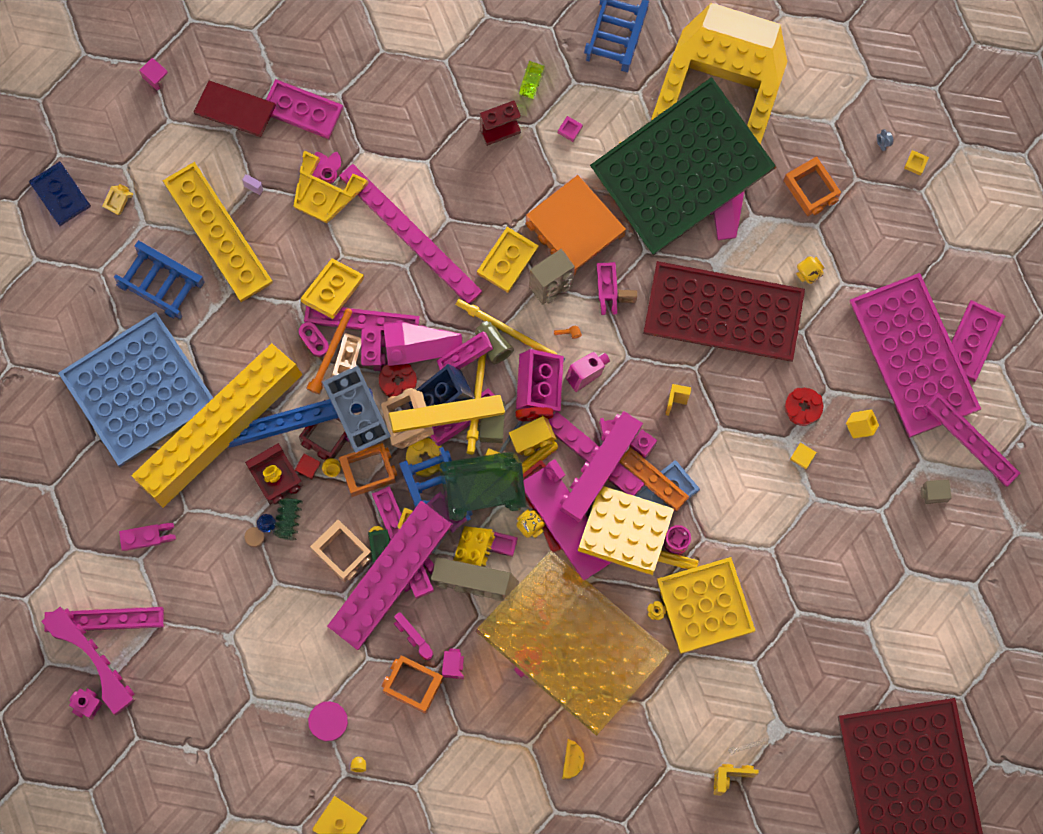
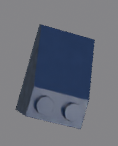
M447 364L416 389L423 393L426 407L475 399L462 371L450 364ZM412 401L408 402L411 409H414Z

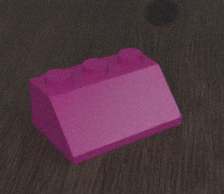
M533 349L519 354L516 409L548 407L554 409V412L561 411L564 356Z

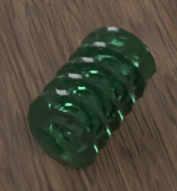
M293 498L281 499L278 501L281 507L277 508L279 515L276 516V520L279 522L274 524L277 530L273 531V535L284 540H297L292 537V534H298V531L294 530L293 527L300 525L295 522V519L301 518L296 512L302 511V508L297 507V504H303V501Z

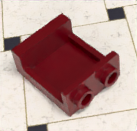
M515 100L480 113V132L486 146L521 133L517 123V119L521 118V114Z
M279 443L245 462L269 505L273 503L276 505L282 502L285 496L296 494L301 490L300 487L303 486L301 479L296 474ZM271 465H276L282 471L280 479L274 483L266 482L263 471Z

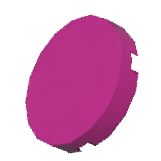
M331 701L322 702L316 705L310 712L308 718L309 728L318 739L325 742L335 741L346 731L348 716L344 708L339 704Z

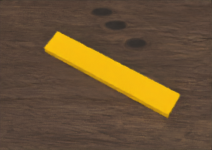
M501 395L391 412L388 414L392 432L397 433L504 415L505 410Z

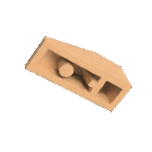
M347 333L344 334L331 377L356 365L361 347V338Z

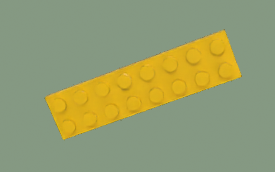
M195 162L162 180L240 302L273 284L272 279Z

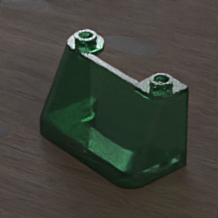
M504 452L449 461L439 465L446 508L450 520H462L467 515V511L504 505L510 511H518L522 507H526L522 462L515 453Z

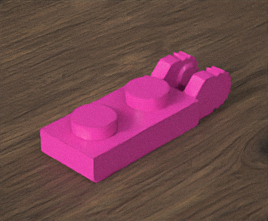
M597 263L598 296L601 315H606L605 301L612 300V312L617 314L616 263Z
M174 523L156 524L119 531L122 551L161 545V543L175 541L176 536L172 534L160 537V531L173 529Z
M401 612L394 616L396 628L400 632L405 631L409 636L406 638L413 647L417 645L419 655L423 659L430 661L433 658V651L430 649V646Z

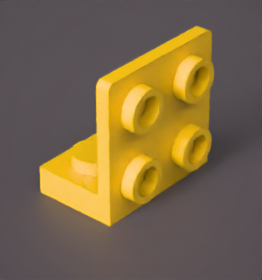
M722 764V766L714 771L713 795L722 796L729 789L730 777L726 776L754 778L759 774V770L754 769V766L750 765L734 768L732 764Z

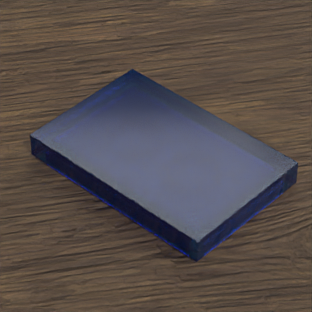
M60 161L29 180L30 185L59 227L91 207Z

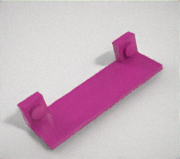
M554 459L519 485L581 579L585 581L612 562L578 551L588 519L584 515L579 523L560 511L562 507L559 504L565 494L569 495L570 492L562 481L565 473Z

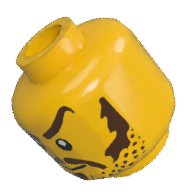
M809 256L797 265L799 272L796 275L802 283L806 281L808 284H812L823 276L825 268L817 257Z
M527 509L516 518L518 520L516 526L526 538L532 536L537 538L544 532L542 528L545 523L537 511Z

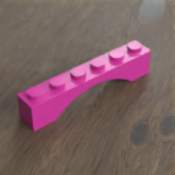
M60 606L41 622L54 638L75 644L91 658L100 676L102 700L114 715H118L135 701L132 697L135 693L128 685L126 687L123 686L120 682L123 678L116 670L112 672L108 667L110 664L109 660L104 654L100 656L97 653L98 646L92 639L87 640L84 636L86 631L80 624L76 625L72 621L74 616L69 609L66 608L64 610Z

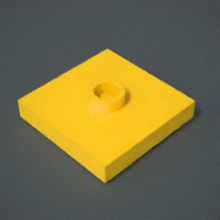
M334 796L312 830L317 834H358L368 818Z

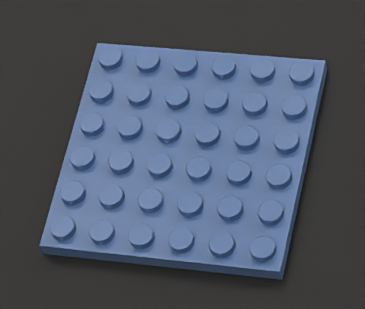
M157 312L58 373L119 467L181 429L213 399V396Z

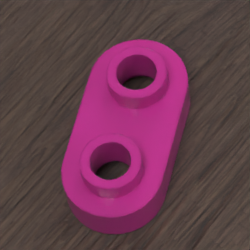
M311 322L303 323L299 328L301 340L315 357L325 356L329 347L327 340L315 324ZM311 331L312 335L306 336L305 333ZM318 346L323 347L321 351L316 350Z

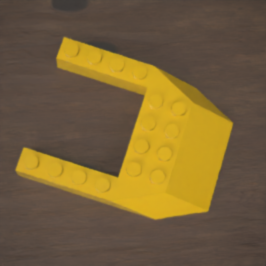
M710 3L682 30L651 120L679 100L688 70L691 68L759 90L747 126L761 144L788 62L781 24Z

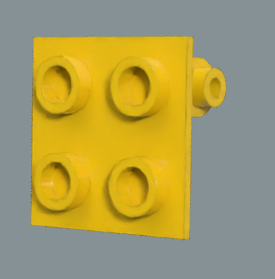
M464 526L453 561L486 567L488 559L486 556L490 555L486 550L492 549L491 547L495 539L493 530Z

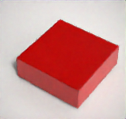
M304 453L295 468V472L312 480L321 462Z

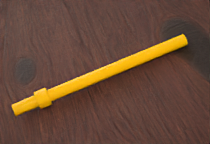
M461 299L457 300L455 305L467 311V314L470 316H476L483 321L491 322L497 329L537 351L558 354L484 313L476 305H470Z
M486 354L478 358L474 389L475 399L481 398ZM479 419L471 420L470 430L467 431V454L470 455L474 454L475 444L478 441L479 432L477 428Z

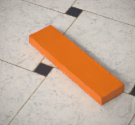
M630 447L622 456L619 463L645 483L644 485L673 508L674 511L677 512L688 500L689 496L634 449Z

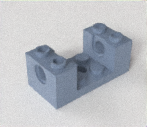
M358 365L322 381L355 453L391 437ZM358 403L362 406V412L359 415H354L351 412L353 404Z

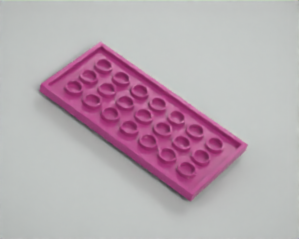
M920 273L850 299V305L909 438L942 426L924 407L937 392L963 417L981 410Z

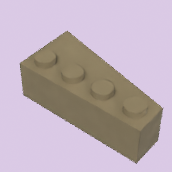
M438 557L436 558L431 580L438 588L447 589L448 587L456 592H468L475 596L487 597L514 604L519 581L511 572Z

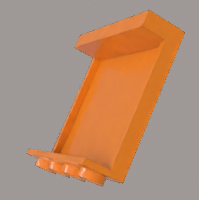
M579 175L575 176L526 214L525 224L528 229L536 232L538 240L550 248L551 255L562 249L575 266L574 275H576V270L614 240L623 238L626 233V228Z

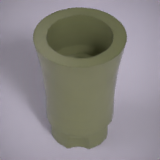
M485 321L475 329L476 335L483 331L488 335L493 349L487 352L492 364L501 363L513 353L514 348L503 338L491 322Z

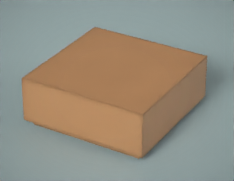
M618 290L617 302L636 303L638 290Z

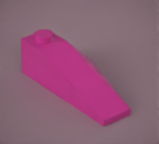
M744 191L713 213L718 240L734 239L737 237Z
M407 322L384 324L388 366L443 357L462 345L461 333L437 330Z

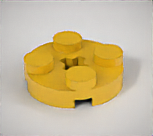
M429 438L420 440L408 447L406 461L408 465H415L422 462L420 455H424V453H428V456L431 458L441 455L439 448L442 446L438 447ZM444 462L418 471L416 475L429 477L439 472Z

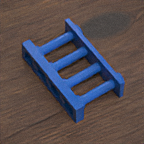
M600 0L599 5L602 7L591 41L586 43L584 54H587L586 61L590 62L592 54L619 61L622 64L621 71L628 73L648 11L649 0H642L641 5L637 4V6L617 0ZM607 5L633 12L637 16L636 21L632 20L630 22L605 15ZM602 22L627 28L632 33L631 37L627 36V38L599 30ZM597 38L622 44L627 49L626 53L618 54L594 46Z
M138 240L134 246L138 256L123 278L115 274L116 285L124 291L130 290L163 309L167 316L173 319L177 317L181 320L182 314L178 310L179 306L192 287L197 286L201 289L205 283L203 277ZM148 258L153 261L154 265L141 285L137 287L130 283L143 261ZM164 267L169 270L170 274L157 294L153 296L146 292L158 271ZM181 277L185 279V285L172 305L162 301L176 278Z
M441 447L439 448L441 455L415 465H408L407 461L399 463L415 508L422 501L420 493H423V490L451 480L454 491L444 496L449 501L457 498L461 507L458 511L467 519L466 522L471 520L470 516L473 514L469 504L465 505L449 463L452 459L448 450L445 451ZM444 462L447 470L446 474L422 483H415L413 475H416V472Z

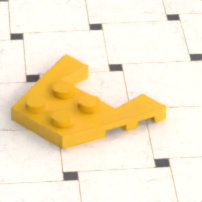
M304 150L293 207L327 224L369 182L358 175L352 174L345 189L342 190L314 177L312 174L320 158Z

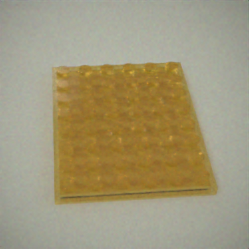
M551 550L475 631L596 736L670 653L667 648L589 582L583 580L576 571Z

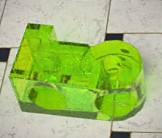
M532 61L528 62L519 95L534 99L545 73L544 65Z

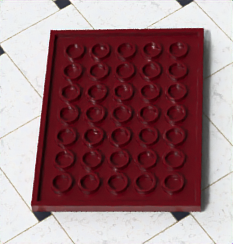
M955 698L838 716L860 834H983Z

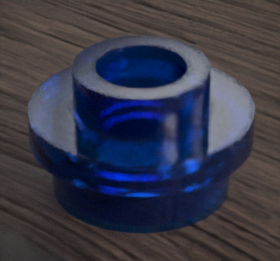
M263 514L257 520V528L262 532H271L276 528V520L270 514Z

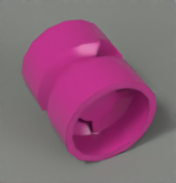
M681 525L671 527L664 539L665 549L669 553L683 554L691 541L689 530Z

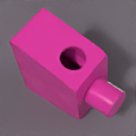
M591 352L570 365L565 379L574 391L578 392L602 374L605 365L610 362V359L606 353L597 356L595 352Z

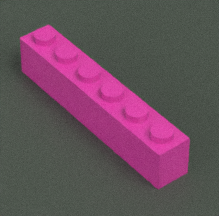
M625 411L621 415L617 414L611 423L614 425L611 431L606 430L601 438L604 442L600 447H595L591 454L593 459L590 463L586 461L581 469L582 476L580 479L575 478L570 486L573 490L569 495L565 494L559 503L562 505L560 511L579 523L643 425L641 421Z

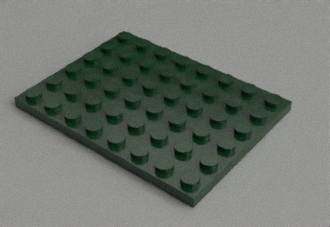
M712 77L590 164L595 174L653 256L777 168Z

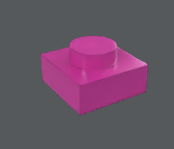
M567 116L557 133L574 142L583 128V124Z

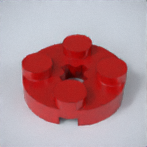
M409 364L385 365L379 374L380 389L388 398L398 396L406 389H415L417 386L416 373ZM397 376H399L400 379H403V381L400 382V385H396V382H392V380L395 379Z
M810 388L794 389L788 395L784 406L790 421L799 426H808L819 420L824 408L822 396ZM803 402L807 403V406H809V409H805V411H802V407L799 406V404H803Z

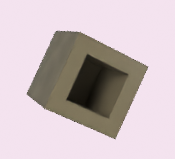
M949 479L926 481L920 490L921 498L925 500V504L948 503L952 498Z

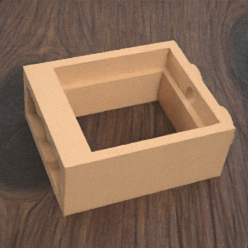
M412 388L404 390L398 396L388 398L386 402L381 404L387 429L391 435L392 446L400 449L406 448L434 434L432 427L409 430L401 434L400 432H392L388 414L394 412L395 408L412 401L414 409L426 407L423 393Z
M339 520L310 546L311 550L344 583L347 580L351 581L357 575V570L361 566L365 567L371 561V551ZM341 532L363 552L344 572L322 552Z

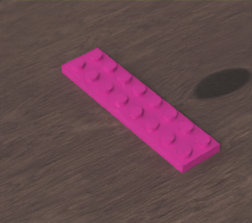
M420 501L327 627L356 650H359L453 524L426 503Z

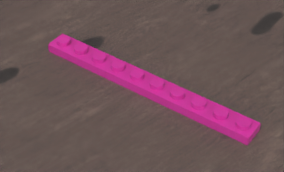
M354 164L350 165L339 175L346 185L352 174L368 180V185L357 196L463 301L471 304L482 294V290Z

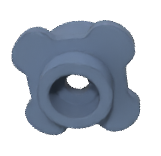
M885 129L881 130L880 134H877V144L882 151H885L886 147L893 145V136Z

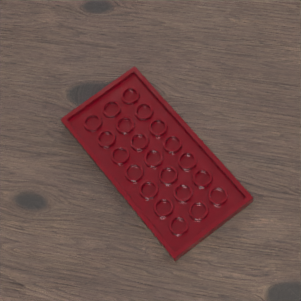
M657 261L643 334L793 362L805 289Z

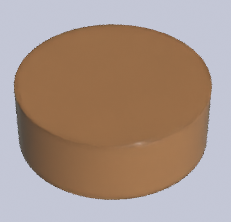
M257 527L249 528L244 536L246 543L254 548L261 546L265 539L263 531Z

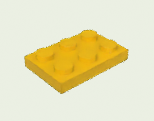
M506 227L477 270V274L509 293L538 250L539 245Z
M332 258L303 294L301 303L334 319L364 280V275Z

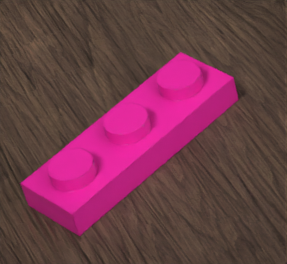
M483 331L439 358L437 363L440 370L447 364L461 369L492 350L488 335Z

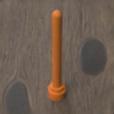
M350 308L345 310L315 379H312L311 382L309 381L306 387L307 390L320 395L323 389V377L352 315Z

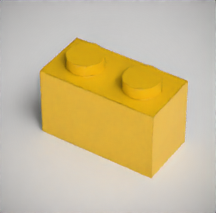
M543 416L509 432L517 453L522 456L532 455L535 453V449L549 447L552 445V441L557 440L549 420Z

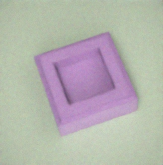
M245 174L242 179L244 187L260 195L263 191L262 183Z

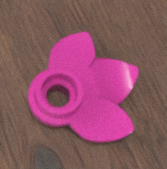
M315 152L314 155L319 157L320 161L312 176L329 184L334 183L337 179V171L341 167L340 155L338 152H334L328 158L320 152ZM331 174V177L325 178V175Z

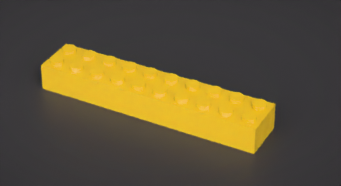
M271 343L131 476L140 487L164 508L230 445V442L236 439L245 428L247 429L252 421L256 420L302 376L301 371L290 358Z

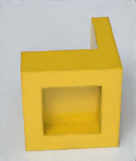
M872 409L853 412L846 422L854 439L873 436L879 426Z

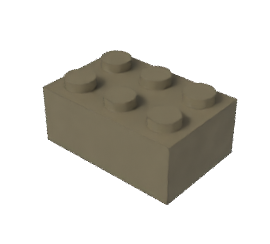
M562 249L530 269L529 288L542 305L546 302L548 304L553 302L557 298L556 295L561 292L566 293L572 288L575 266Z

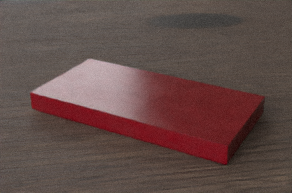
M209 80L194 109V114L262 137L276 104Z

